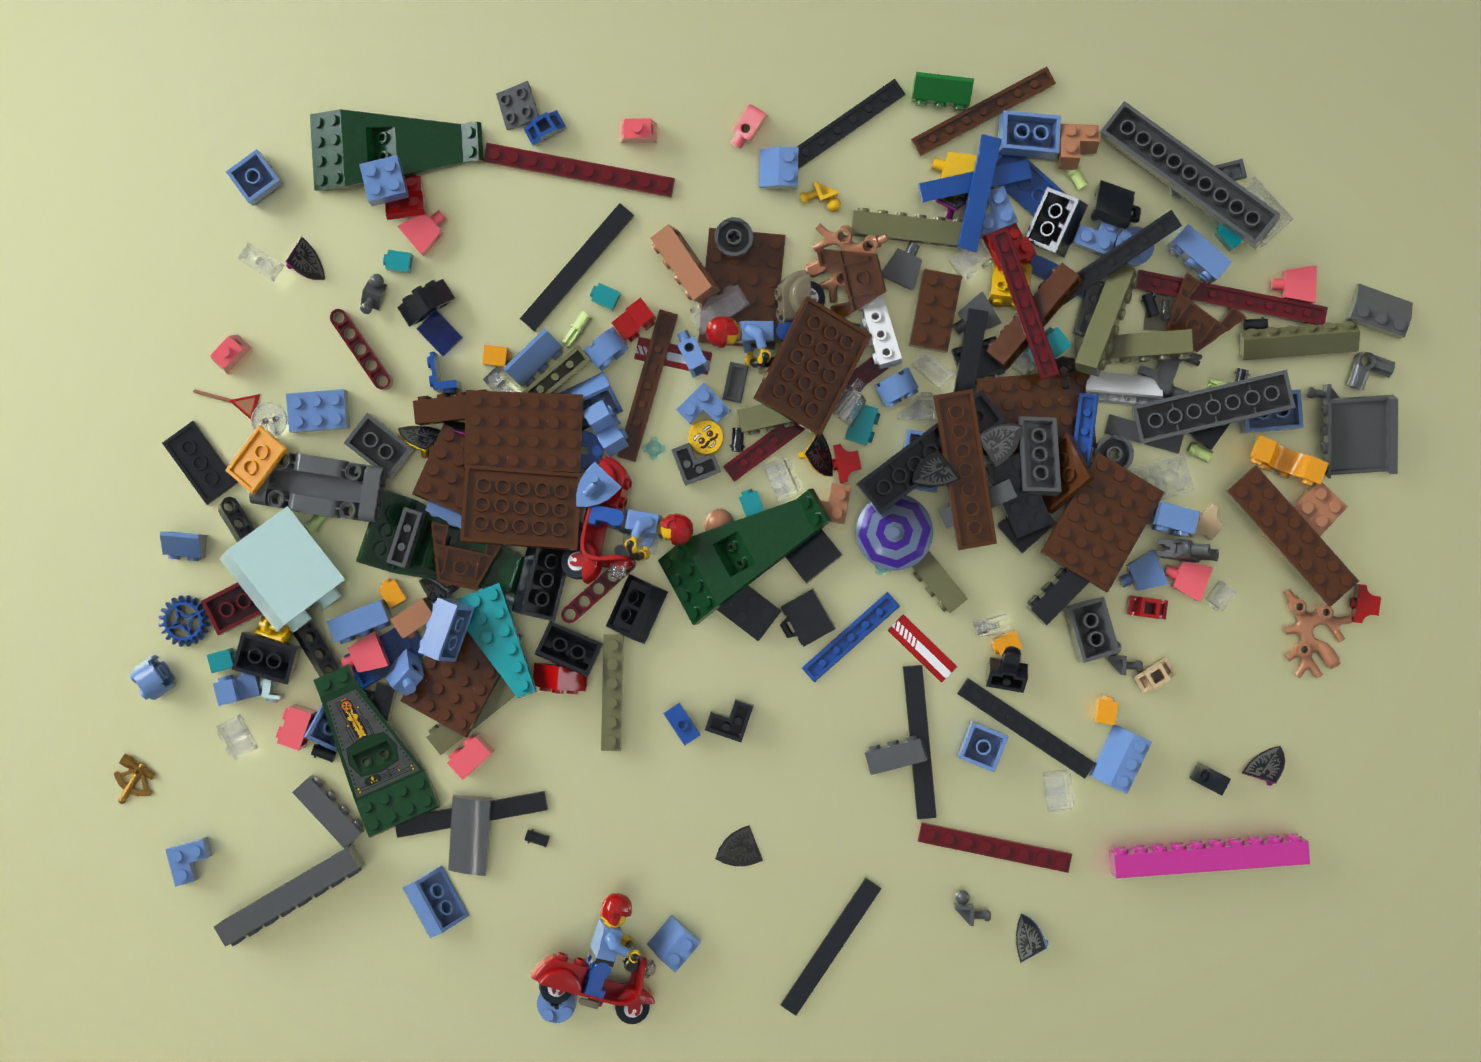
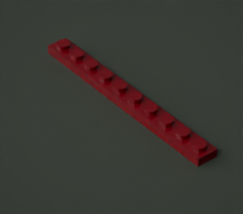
M491 143L486 144L483 159L484 163L672 198L675 178Z
M1138 270V283L1135 289L1177 297L1183 278ZM1201 282L1189 298L1192 301L1227 308L1233 306L1237 310L1313 325L1324 324L1328 307L1205 282Z
M872 357L857 367L836 407L889 369V367L879 369L878 364H874ZM796 423L795 426L785 428L784 424L778 425L777 430L767 433L723 467L735 482L806 429Z

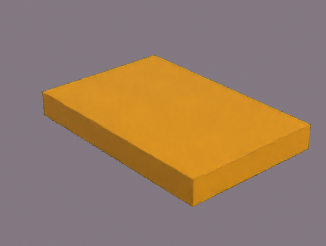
M258 425L225 471L251 494H256L286 454L288 448L262 425Z

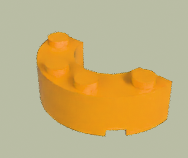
M1261 435L1257 436L1249 457L1251 463L1261 466L1260 468L1269 472L1272 470L1278 471V476L1286 479L1291 476L1302 480L1301 483L1308 486H1313L1314 483L1321 485L1329 464L1316 457L1287 449L1277 444L1276 441Z

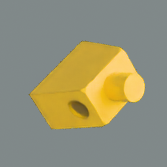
M948 152L946 160L934 157L931 169L942 172L940 179L973 172L977 155Z

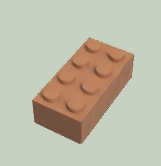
M668 224L650 238L653 242L651 246L657 254L660 253L664 257L662 262L675 273L673 278L686 289L684 293L690 301L693 300L695 303L704 304L721 291L678 229Z
M1322 482L1321 485L1314 483L1313 486H1309L1292 504L1319 536L1348 507ZM1263 535L1262 537L1280 553V551L1272 544V542L1265 535Z

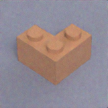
M1061 124L1058 169L1077 170L1081 158L1080 153H1097L1100 142L1099 125Z
M832 483L829 501L820 500L831 518V522L845 524L851 486Z
M428 597L422 598L390 619L402 639L408 637L410 640L419 634L417 630L422 627L426 629V624L433 612V604Z

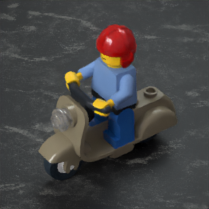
M805 269L794 272L783 279L775 289V299L778 300L776 317L779 321H740L736 323L733 318L726 316L715 317L707 324V339L713 346L718 348H724L726 344L743 343L744 353H747L744 359L745 364L749 367L758 368L759 374H762L764 378L774 357H771L770 352L766 351V344L783 341L806 296L824 305V290L816 282L810 281V274H807ZM753 344H756L757 349H760L758 358L753 356Z

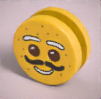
M705 419L696 422L691 427L688 441L691 448L698 454L712 455L722 447L724 434L716 422Z

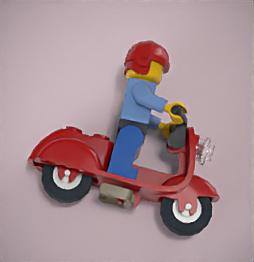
M608 456L600 460L599 466L622 488L609 500L599 505L588 507V510L587 507H580L579 525L581 527H579V530L582 531L580 545H578L577 551L566 550L561 558V566L565 574L573 579H582L586 584H590L599 576L602 567L609 568L608 572L611 573L613 578L622 579V576H627L626 569L634 565V560L640 561L643 559L645 561L649 559L650 553L648 549L652 547L655 539L671 541L672 545L678 546L685 544L693 535V523L685 515L675 513L663 518L658 514L626 510L627 493L632 487V479H630L627 470L619 462ZM607 528L616 529L623 534L631 536V539L626 540L625 547L617 545L614 548L615 555H602ZM640 537H645L642 544L643 549L637 551L636 540Z
M612 893L604 899L600 912L602 919L598 921L586 960L580 957L574 959L565 953L558 952L557 954L552 953L546 956L533 968L530 976L538 981L540 994L546 1001L558 1004L565 1002L570 998L571 994L586 997L579 999V1004L582 1006L598 1009V1007L602 1006L603 1002L615 1005L617 1016L627 1024H637L646 1018L649 1013V1004H655L656 1002L648 988L643 986L644 977L650 978L651 975H654L656 964H654V960H647V958L641 956L637 946L633 943L634 940L629 935L625 934L622 936L620 925H623L626 917L632 914V904L626 895ZM617 954L623 956L624 968L631 972L630 980L626 984L605 979L611 972L610 967L614 966Z

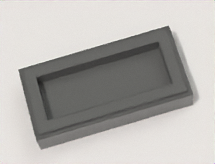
M730 362L722 400L736 403L742 402L749 366Z

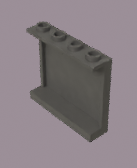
M1392 394L1324 399V405H1321V415L1324 417V424H1321V434L1324 435V442L1321 443V453L1324 454V461L1329 463L1325 476L1331 478V475L1387 471L1389 474H1398V398Z

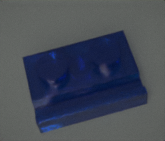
M438 311L433 312L416 328L443 357L463 339Z

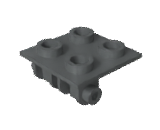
M528 81L496 93L506 130L530 122L539 116Z

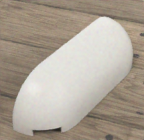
M1100 372L1099 377L1092 375L1086 383V394L1099 395V402L1139 405L1160 400L1163 397V390H1160L1156 381L1148 376Z

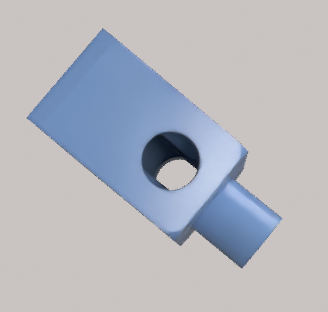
M688 330L678 333L677 336L680 343L677 345L692 377L694 378L709 371L710 368L695 336L690 337Z
M1150 550L1125 565L1128 574L1119 577L1123 588L1133 584L1134 589L1137 591L1169 584L1155 550Z
M405 649L385 672L384 677L394 690L405 696L416 691L417 684L424 676L421 657Z

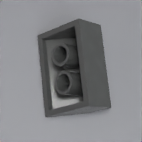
M1358 283L1345 320L1356 322L1358 325L1401 339L1406 336L1412 319L1413 302Z
M1104 597L1068 605L1063 609L1079 663H1086L1120 652Z

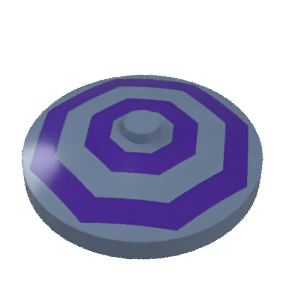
M906 495L880 515L868 503L858 518L856 539L862 554L875 566L892 571L904 570L917 564L927 554L933 539V524L925 507L916 499Z

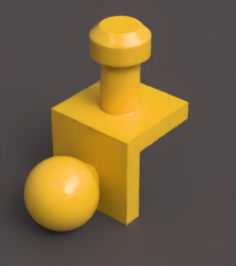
M817 181L813 183L815 190L807 193L802 192L799 195L803 204L808 203V200L818 197L820 203L828 200L827 208L832 212L838 211L841 207L840 200L836 198L838 191L817 183Z

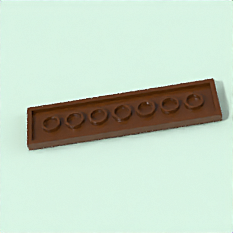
M973 389L933 395L942 455L960 478V480L947 485L957 549L964 550L997 544Z
M1257 465L1253 466L1226 490L1329 607L1359 582L1355 575Z

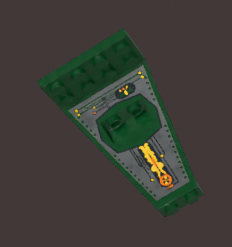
M348 664L314 679L313 681L320 696L354 801L368 837L372 838L439 808L440 804L426 770L357 683L351 665ZM384 751L387 752V756L385 758L382 757V753ZM369 759V765L365 766V760Z

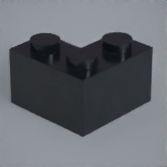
M444 279L437 282L432 280L425 284L423 288L420 285L411 291L412 294L402 299L403 303L397 308L408 326L411 327L425 320L431 313L446 307L455 297Z
M735 698L730 716L711 710L705 731L742 742L754 704Z

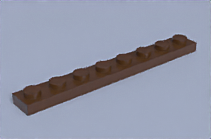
M1045 67L912 138L911 141L921 157L1003 113L1004 110H1009L1054 86L1056 82L1048 67Z
M659 309L625 427V432L629 437L626 441L629 446L618 452L617 457L634 462L637 460L678 314Z

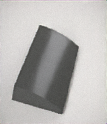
M1019 416V425L1023 426L1020 438L1023 492L1035 495L1058 496L1061 493L1057 418Z
M453 795L449 871L486 876L491 797Z

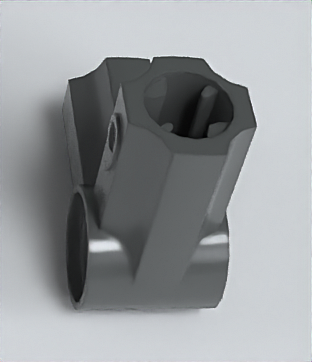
M1359 352L1354 357V366L1347 385L1355 389L1364 390L1370 372L1390 378L1395 369V362L1376 356L1371 352ZM1366 355L1368 363L1364 366L1361 360Z

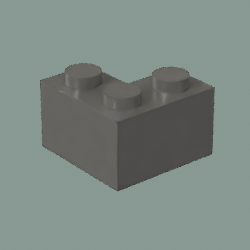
M690 443L671 449L685 486L721 473L715 454L696 460Z

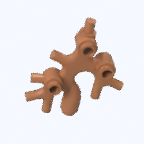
M820 223L815 229L823 236V240L812 246L815 252L817 249H823L830 245H838L843 251L873 253L877 248L881 247V244L889 241L886 234L879 237L868 235L862 243H854L852 241L853 229L850 226L843 225L834 233L827 230ZM819 259L806 264L804 267L807 274H810L812 278L825 272L832 274L830 279L819 283L823 290H829L830 302H837V287L839 285L844 286L846 290L840 262L820 267Z
M1289 588L1283 593L1288 599L1289 611L1295 614L1297 623L1294 626L1284 627L1285 635H1300L1301 641L1296 642L1293 646V651L1286 654L1285 657L1289 662L1296 657L1301 658V664L1294 673L1295 676L1301 678L1305 671L1310 669L1317 679L1323 674L1312 659L1313 653H1318L1325 665L1330 667V669L1339 666L1341 663L1339 656L1328 643L1314 637V628L1318 625L1328 626L1337 641L1341 642L1345 637L1339 627L1343 624L1352 623L1351 616L1335 617L1333 616L1334 611L1332 607L1323 604L1317 606L1314 613H1309L1306 611V602L1300 599L1298 595L1295 596ZM1298 603L1301 605L1300 610L1296 608ZM1325 609L1327 610L1326 616L1323 615ZM1303 646L1306 648L1304 653L1301 652Z

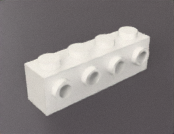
M882 294L858 309V311L862 310L864 316L861 318L863 328H867L868 332L872 334L868 345L869 347L873 346L875 353H872L874 364H878L879 369L902 363L901 353Z

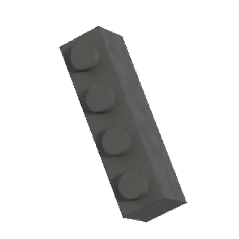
M311 775L292 793L345 849L364 832L362 829L363 825L358 819H353L349 815L350 811L344 804L340 805L336 801L337 797L331 790L327 791L323 787L324 783L318 776L314 777Z

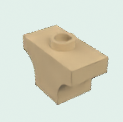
M1209 504L1203 512H1200L1195 534H1189V537L1194 538L1200 534L1207 540H1213L1222 530L1224 525L1217 518L1219 508L1215 504Z
M1167 657L1134 675L1133 678L1142 693H1145L1152 689L1155 690L1170 681V678L1176 675V672Z

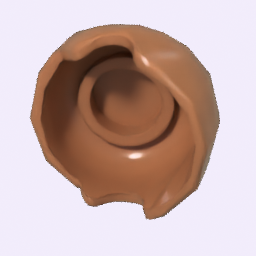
M716 509L705 518L704 529L708 531L734 522V519L727 510Z

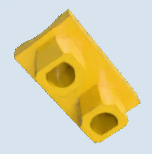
M265 616L261 617L259 626L254 631L256 635L280 643H287L292 635L287 625L276 632Z

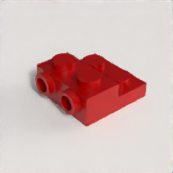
M410 174L405 178L409 194L408 198L385 203L387 220L425 214L424 187L421 176Z
M1017 223L1007 226L1020 262L1023 265L1034 260L1033 257L1037 253L1030 239L1023 237ZM990 233L983 236V240L1000 272L1002 269L991 241Z

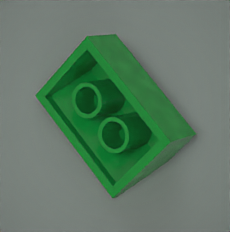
M916 72L911 102H915V105L918 106L934 104L936 108L953 106L954 110L963 111L970 105L974 78Z

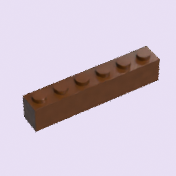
M1064 263L1053 268L1051 276L1039 285L1038 291L1033 296L1043 327L1083 282L1081 277ZM1017 312L1014 314L1011 323L1002 328L999 337L991 341L987 350L990 357L1007 370L1028 345Z

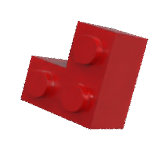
M640 297L627 307L623 314L611 322L625 342L628 340L633 342L640 336L639 332L645 329L647 331L655 324L654 320H656V317Z
M534 663L533 680L535 686L540 687V691L550 692L552 689V693L563 694L564 690L568 694H578V691H586V676L560 665Z

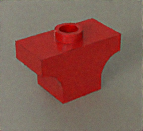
M841 444L833 445L835 459H832L833 469L838 471L840 483L848 482L851 472L861 470L858 450L849 452L844 450Z
M1356 584L1354 586V594L1350 598L1349 607L1352 608V622L1363 623L1364 618L1369 615L1379 616L1381 597L1370 594L1367 585Z
M1129 596L1127 615L1166 620L1168 600Z

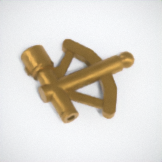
M124 754L119 764L129 768V770L123 773L119 771L114 773L118 785L124 789L121 797L118 799L120 804H124L130 794L150 796L152 791L148 790L145 777L152 780L156 773L147 769V765L140 762L138 764L135 762L134 757ZM133 773L129 782H124L122 777ZM139 778H141L144 790L134 788Z

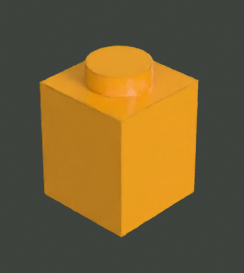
M484 345L483 365L505 367L511 361L512 352H509V348Z
M387 579L381 583L382 587L378 589L390 609L409 599L397 579Z
M1015 630L993 638L994 643L991 644L995 655L999 654L1000 657H1002L1006 647L1014 646L1018 649H1023Z
M1103 696L1102 699L1097 698L1093 721L1115 725L1119 703L1114 701V697Z

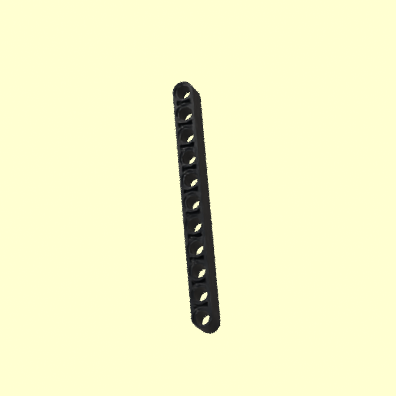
M226 497L222 500L218 507V512L236 542H238L255 529L235 498ZM224 504H230L233 510L227 511L224 508ZM234 520H240L243 527L235 526ZM311 620L293 633L319 677L327 674L325 672L326 666L331 667L333 671L339 669L337 662ZM310 634L313 641H306L304 635ZM315 650L322 652L323 657L321 659L315 656Z

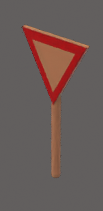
M196 389L193 390L196 394L232 403L251 421L254 420L260 394L229 399Z

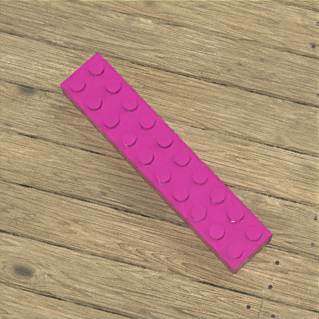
M1297 833L1286 834V837L1267 835V839H1260L1259 836H1250L1248 840L1229 838V841L1226 842L1221 841V839H1211L1210 843H1202L1201 840L1190 841L1191 844L1172 842L1171 846H1164L1163 843L1152 844V847L1133 845L1131 849H1126L1125 846H1116L1114 850H1109L1110 871L1115 878L1310 864L1309 841L1302 838V836H1298Z

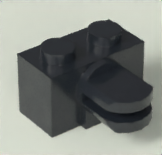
M1009 646L1004 649L1001 659L990 657L986 670V687L1024 693L1028 680V664L1020 663V649Z
M378 682L375 691L363 689L384 718L390 723L397 691L389 683Z

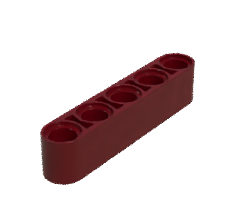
M342 309L333 310L330 314L331 323L370 380L378 389H390L393 385L391 375L350 315ZM339 313L344 315V320L341 323L336 322V316ZM350 329L355 331V336L352 339H348L346 336L347 331ZM360 345H365V353L359 355L357 348ZM375 360L377 367L375 370L370 371L368 364L370 361ZM382 376H386L388 383L381 387L379 379Z
M634 560V565L631 568H622L624 572L608 568L562 610L561 617L566 623L577 621L634 570L637 564L636 560ZM612 570L618 573L619 577L616 581H611L608 578V573ZM600 583L604 586L602 594L595 593V584ZM582 596H587L590 600V604L587 607H583L580 604ZM568 609L575 611L576 615L573 620L568 619L565 615Z

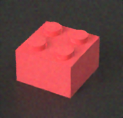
M299 704L292 705L289 709L286 708L282 717L285 720L283 727H279L276 738H278L277 743L298 751L306 748L309 739L305 738L304 735L318 711Z
M480 734L476 737L474 735L470 736L462 743L465 746L462 750L458 748L448 756L451 760L447 764L462 780L495 751Z

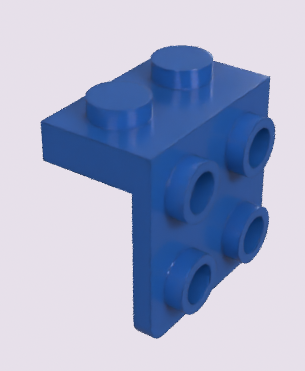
M430 352V356L427 357L428 368L432 370V376H429L430 387H433L438 393L455 395L457 391L462 390L461 383L457 380L441 381L438 354Z

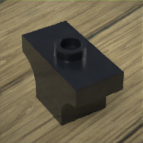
M1200 762L1196 764L1189 778L1221 796L1231 780L1229 777Z

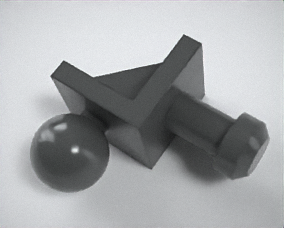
M380 274L371 275L362 291L360 310L364 314H370L372 308L380 309L381 298L387 288V285L383 284L384 279Z
M1332 384L1323 385V390L1309 387L1306 392L1308 398H1322L1321 404H1324V399L1340 398L1331 387Z
M1117 641L1119 650L1121 651V644ZM1119 653L1105 657L1120 675H1126V669L1136 670V672L1143 670V662L1141 660L1127 662V656L1117 655Z
M960 890L956 893L955 898L958 903H954V909L970 926H974V919H984V921L988 922L991 920V912L989 910H985V912L974 911L975 907L973 904H966L970 899L967 891Z

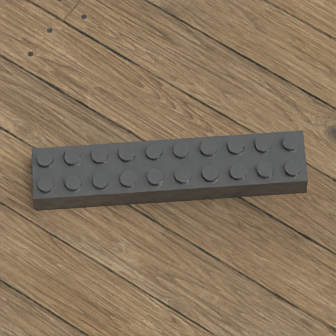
M1125 101L1100 131L1101 138L1255 250L1280 220L1281 214Z

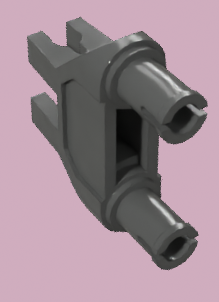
M1194 353L1189 359L1170 357V360L1166 361L1151 358L1158 361L1155 370L1141 365L1137 374L1153 378L1160 390H1163V398L1189 393L1188 390L1173 386V380L1180 362L1185 361L1199 366L1201 362L1199 360L1202 359V355Z
M1184 539L1157 540L1158 545L1170 548L1165 551H1156V555L1161 556L1163 559L1198 563L1201 560L1218 561L1219 550L1211 549L1210 544L1193 543L1192 540Z

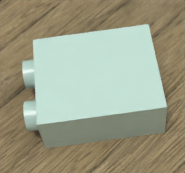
M288 506L231 546L220 557V561L276 632L287 625L294 633L312 619L306 612L307 609L318 603L324 610L342 596L336 588L345 580Z

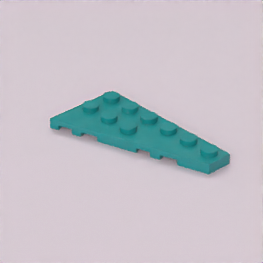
M497 583L456 599L475 607L467 631L516 697L522 698L537 692L502 584Z

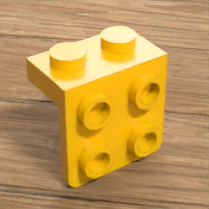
M994 262L992 285L988 301L995 307L1007 306L1016 309L1002 271L999 272ZM1021 263L1030 287L1032 266Z

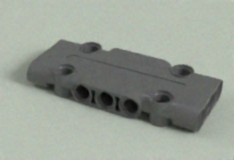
M286 453L257 493L249 494V500L252 504L277 508L288 506L291 511L378 523L381 517L387 470L384 467L351 463L344 460L299 453ZM285 457H287L288 459L286 465L283 464V460ZM356 468L359 469V474L357 477L354 475V471ZM279 495H281L282 497L280 503H278L277 501ZM350 506L353 507V513L351 515L348 512Z

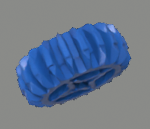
M180 595L178 600L172 598V604L170 602L165 603L168 609H161V612L165 614V616H159V619L164 620V623H159V627H165L161 633H168L165 639L170 640L173 638V645L177 642L180 647H183L184 643L187 647L191 646L192 642L198 644V638L200 640L205 638L202 633H209L205 626H211V623L206 622V619H209L208 615L205 616L206 611L202 609V603L200 602L197 605L198 598L195 597L191 601L190 595H187L185 599L183 595ZM181 605L190 606L196 612L188 614L185 609L182 610ZM176 609L177 612L175 614L177 618L171 625V616ZM182 617H183V618H190V619H188V622H186V623H188V624H180V625H178L179 623L182 622L181 620H184V619H182ZM199 617V625L194 633L193 622ZM182 628L185 633H188L189 637L181 636L174 630Z

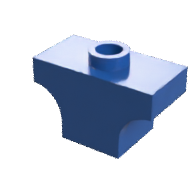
M555 110L550 113L546 112L531 120V123L523 129L534 146L562 131L566 126L558 111Z
M680 702L663 713L684 746L701 735Z

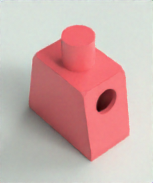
M749 104L733 130L737 134L731 143L741 149L746 140L752 141L769 115L754 105ZM747 124L750 126L748 133L744 131V127Z
M629 118L621 121L620 143L657 142V123L651 118Z
M439 210L431 217L425 212L424 215L413 216L397 227L419 253L425 256L443 235L438 225L446 218Z
M1317 266L1283 271L1282 279H1271V290H1281V298L1310 304L1315 303Z
M231 335L217 347L210 357L215 364L228 374L252 347L239 335Z
M1180 561L1177 568L1167 564L1164 573L1165 576L1173 578L1172 588L1195 601L1201 602L1213 567Z
M377 631L370 633L348 647L350 656L341 659L343 666L348 664L351 667L355 666L358 673L391 665Z

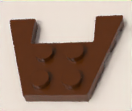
M831 249L816 250L820 267L840 262L849 302L830 306L831 310L840 316L847 317L887 292L878 254Z
M1186 272L1165 329L1167 331L1192 329L1194 351L1198 352L1247 317L1232 306L1220 322L1189 300L1201 282Z
M432 521L437 581L476 590L502 545L486 544L485 553L445 545L449 525Z

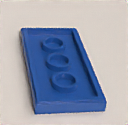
M999 154L996 166L1027 160V158ZM1029 161L1032 174L1031 179L1004 184L999 187L1004 186L1006 193L1034 217L1047 187L1062 193L1065 192Z
M396 628L379 636L391 665L405 649L420 657L424 656L418 653L419 644L422 639L420 633L410 640L408 637L402 639ZM391 665L360 673L357 672L355 666L352 667V670L360 687L365 689L383 679L385 672Z

